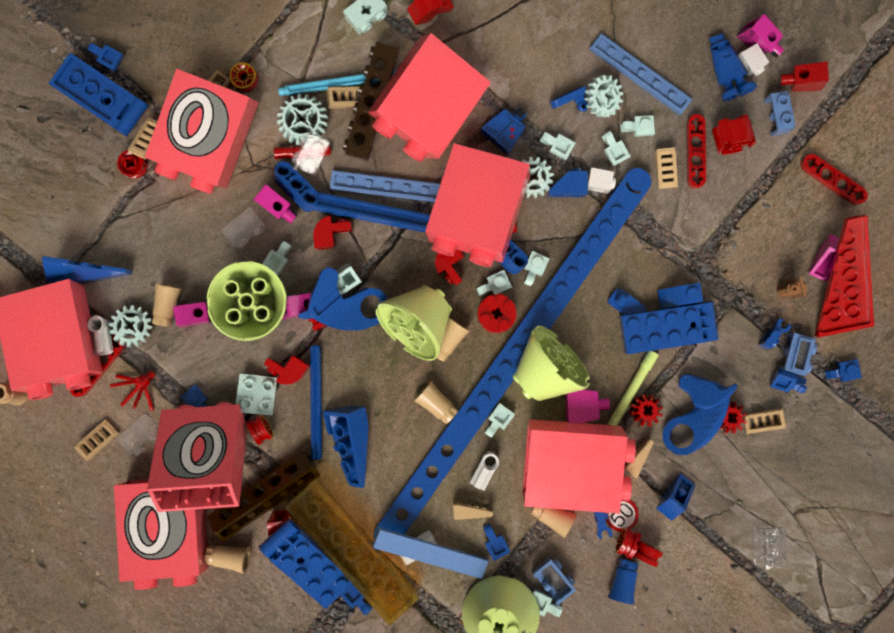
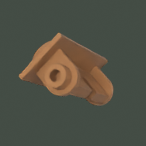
M802 277L787 280V285L780 286L777 289V294L780 297L790 296L791 299L806 296L807 286L802 281Z

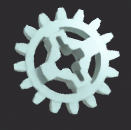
M601 75L593 78V82L588 83L590 89L585 90L588 97L584 99L589 101L586 107L592 108L590 113L596 114V117L615 115V110H620L618 103H623V100L620 99L623 92H619L622 86L616 85L618 80L612 79L611 75Z
M529 157L528 162L525 159L521 161L530 164V166H537L530 169V176L538 172L536 180L534 179L527 185L525 191L527 193L526 198L533 195L534 199H536L538 194L544 196L543 190L549 191L550 187L548 185H552L554 182L550 180L554 173H549L552 167L545 166L546 160L542 163L539 162L540 157H537L536 161H533L532 157ZM542 171L545 174V181L541 176ZM530 187H537V188H539V189L531 190V189H529V188H530Z
M131 305L130 310L124 306L123 312L116 310L118 316H111L114 323H109V326L114 328L109 331L110 334H116L113 339L115 341L120 340L119 344L122 346L127 343L129 348L132 347V343L139 347V341L146 343L145 336L151 337L148 330H153V327L149 325L152 319L147 318L149 314L147 312L142 313L143 309L141 307L136 311L134 305ZM130 314L138 315V316H135V317H133V318H132V317H127V315H130ZM126 321L133 324L136 332L129 329V324ZM144 324V329L141 332V325ZM129 335H133V336H135L136 338L127 339V338H125V337H128Z

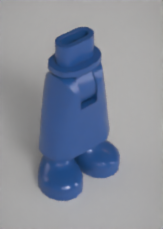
M721 33L711 37L709 41L711 43L710 50L714 71L719 86H724V92L721 96L723 102L733 100L738 96H744L757 89L755 82H747L744 79V76L748 73L729 40L725 39L724 34ZM732 80L735 81L737 88L733 86Z

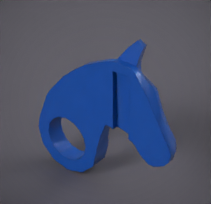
M324 268L321 270L310 295L308 310L298 314L300 319H315L326 326L340 330H364L379 324L376 315L366 318L362 314L360 308L362 300L369 295L376 296L379 303L388 300L386 294L377 288L365 287L353 295L342 299L337 289L338 272L332 268Z
M685 373L681 375L678 387L689 394L695 408L684 415L668 421L663 429L662 439L666 448L677 455H689L707 445L724 422L730 396L738 387L736 383L725 387L715 381ZM680 424L688 425L694 433L693 442L685 448L675 446L671 440L672 430Z

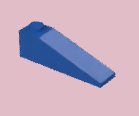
M42 256L44 272L48 282L55 283L70 279L83 284L132 275V271L128 269L104 265L96 266L95 264L85 262L77 263L66 259Z
M352 405L324 410L326 430L328 435L332 434L336 444L333 447L335 452L338 451L342 461L340 465L349 486L365 487L368 420L365 407Z

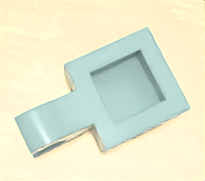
M653 115L635 116L633 122L625 121L620 125L621 132L634 131L635 137L653 136L655 134Z
M611 131L602 136L604 143L608 146V148L604 149V152L612 167L631 157L622 140L616 142Z
M544 132L540 139V142L551 146L549 152L565 161L575 145V142L561 134H558L557 138Z
M283 241L277 252L271 249L262 264L279 276L289 261L284 256L289 252L292 245Z
M532 251L528 264L524 268L529 271L524 284L531 287L536 275L542 277L550 258Z
M503 270L487 277L488 284L478 287L477 292L479 296L490 291L493 294H499L512 288Z
M499 403L488 418L492 423L485 431V434L492 438L499 427L503 430L507 427L515 414Z
M534 589L533 595L538 602L540 615L545 617L546 612L560 617L562 607L551 603V596Z

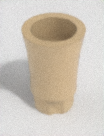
M155 283V300L152 313L153 324L165 327L171 326L172 318H174L173 306H177L182 288Z
M449 317L440 354L436 358L445 362L470 331Z
M9 381L0 382V404L17 406L27 401V393L11 391Z
M432 381L414 399V402L427 409L445 424L449 423L458 412L457 408L452 405V402L437 389Z
M533 507L531 512L532 516L538 518L540 522L549 526L563 538L568 534L577 514L564 509Z
M209 545L206 549L204 562L214 567L245 574L250 563L251 548Z

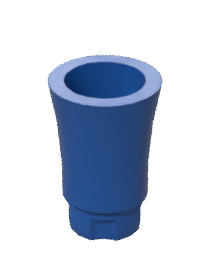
M620 558L607 598L634 605L638 562Z

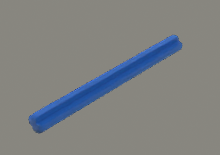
M312 345L310 347L311 459L320 460L322 458L321 346Z

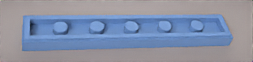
M602 33L589 50L678 115L681 116L693 100Z
M332 170L330 190L435 203L441 183Z
M380 527L372 545L373 548L481 579L489 562L484 557Z

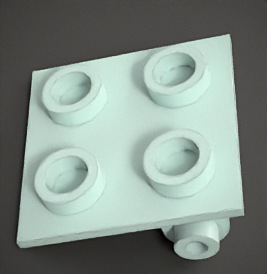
M239 373L236 404H240L243 413L273 415L277 377Z

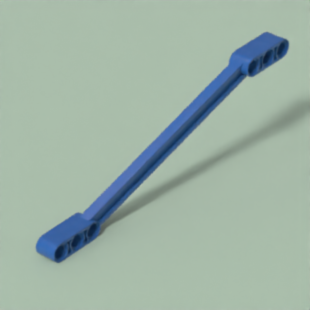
M281 161L275 166L274 181L306 212L318 211L426 233L425 230L430 214L319 193L288 162ZM279 172H285L286 175H281ZM292 185H297L300 188L296 189ZM306 198L312 199L313 202L306 201ZM510 239L504 262L499 263L509 273L518 274L528 264V257Z

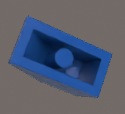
M582 168L571 169L548 191L547 197H586L588 194V171H583Z
M700 283L657 290L660 309L703 302Z
M680 473L662 495L656 509L672 521L686 510L696 485Z

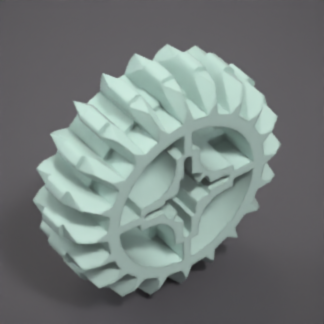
M298 94V99L295 100L294 96H291L292 102L289 103L285 100L286 107L280 106V110L283 113H277V116L280 118L277 121V124L280 125L279 131L284 132L283 137L285 139L289 137L290 143L296 140V145L298 146L301 144V141L307 146V140L314 144V137L320 140L319 133H326L322 127H328V123L325 122L328 119V115L325 114L327 110L325 107H322L321 101L316 103V97L310 99L309 95L306 94L303 99L302 95ZM310 107V109L307 108L304 111H299L297 108ZM317 112V123L315 127H313L311 125V120L314 117L313 115ZM293 113L295 118L289 127L288 119L290 114ZM298 115L303 119H306L308 125H306L305 122L303 123L302 121H300ZM301 129H306L309 131L303 134L295 133V131H299Z

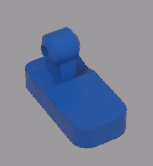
M586 86L578 87L550 100L551 108H557L574 100L575 104H577V110L585 112L588 109L586 107L588 103L584 99V95L587 94L585 93V90H587Z
M621 288L615 289L607 300L609 305L623 315L647 312L643 304Z

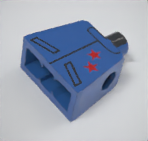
M519 107L513 114L505 109L481 128V133L508 156L524 132L525 126L521 121L527 114Z

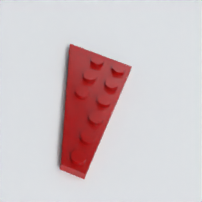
M865 214L844 219L815 332L817 338L874 327L868 216Z

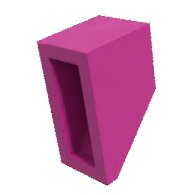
M830 234L821 245L809 270L810 275L825 282L829 279L839 242L838 237Z

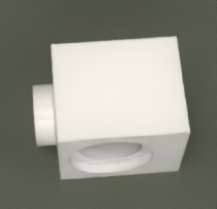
M758 43L738 55L748 73L746 75L747 78L753 74L756 77L764 72V67L769 63Z
M591 167L588 173V190L608 194L615 187L616 178H613L614 172Z

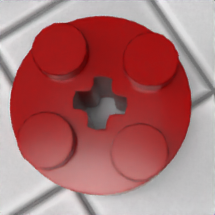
M741 115L734 120L729 118L718 121V126L712 130L718 154L720 152L722 155L734 154L743 151L742 147L746 145L750 148L756 144L754 131L748 115Z
M493 294L486 297L480 303L477 311L479 324L484 330L494 334L505 332L511 328L517 315L516 307L512 300L501 294ZM496 309H498L499 313L502 314V316H499L497 319H495L494 315L491 314L492 311L495 312Z

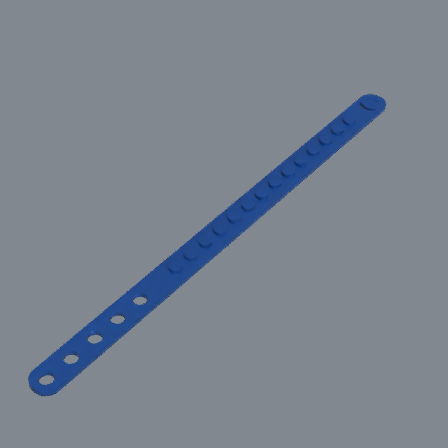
M634 168L625 175L375 528L374 540L379 527L401 534L407 532L513 382V374L517 370L532 330L537 326H543L550 330L649 190L651 177L645 170ZM626 183H628V186L630 187L631 190H633V191H639L640 194H639V193H633V192H631V191L627 188ZM444 445L452 446L453 453L451 456L447 457L441 453V448ZM429 466H435L438 469L436 477L431 478L426 474ZM415 487L423 490V496L419 499H415L411 495V491ZM403 508L407 510L408 517L405 520L397 518L396 512L398 509Z

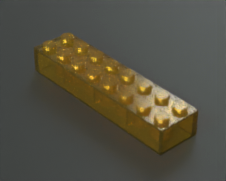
M317 478L285 506V509L389 626L419 599L420 593L381 550L373 548L371 538Z

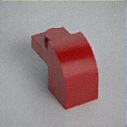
M415 0L407 10L415 25L429 23L437 14L450 12L454 6L451 0Z
M331 216L321 219L316 224L313 232L314 248L317 251L336 249L334 234L353 232L351 221L347 222V219H338L336 223H333Z
M456 250L454 256L438 253L435 259L437 274L441 275L443 272H446L447 274L444 277L450 285L454 283L455 286H458L462 283L461 278L452 267L464 259L461 251Z
M292 355L285 367L272 358H267L264 363L268 367L266 369L268 372L275 376L277 373L279 374L276 382L285 385L299 382L310 369L309 364Z

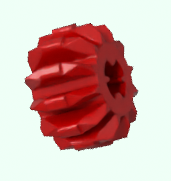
M641 394V400L635 397L634 400L637 405L630 404L631 407L635 408L634 411H630V415H636L633 421L637 422L640 420L639 425L644 426L646 423L649 427L652 426V421L658 423L659 421L656 416H663L662 413L658 412V410L663 409V406H657L660 400L657 398L653 400L652 394H649L648 397L645 394ZM644 406L650 407L648 409L649 414H643V412L645 411V409L643 408Z
M732 401L731 404L729 403L727 415L720 427L724 433L730 431L732 434H735L736 428L738 430L743 429L741 423H747L746 420L742 419V417L747 416V413L741 412L743 406H737V402ZM728 414H732V416H731L732 421H728V419H729Z

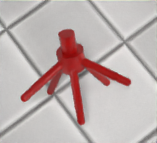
M149 371L144 376L140 375L135 378L118 374L115 376L127 381L112 383L110 387L133 383L136 386L122 401L121 407L139 390L132 408L136 409L144 391L150 410H154L147 388L150 385L149 381L155 377L152 371Z

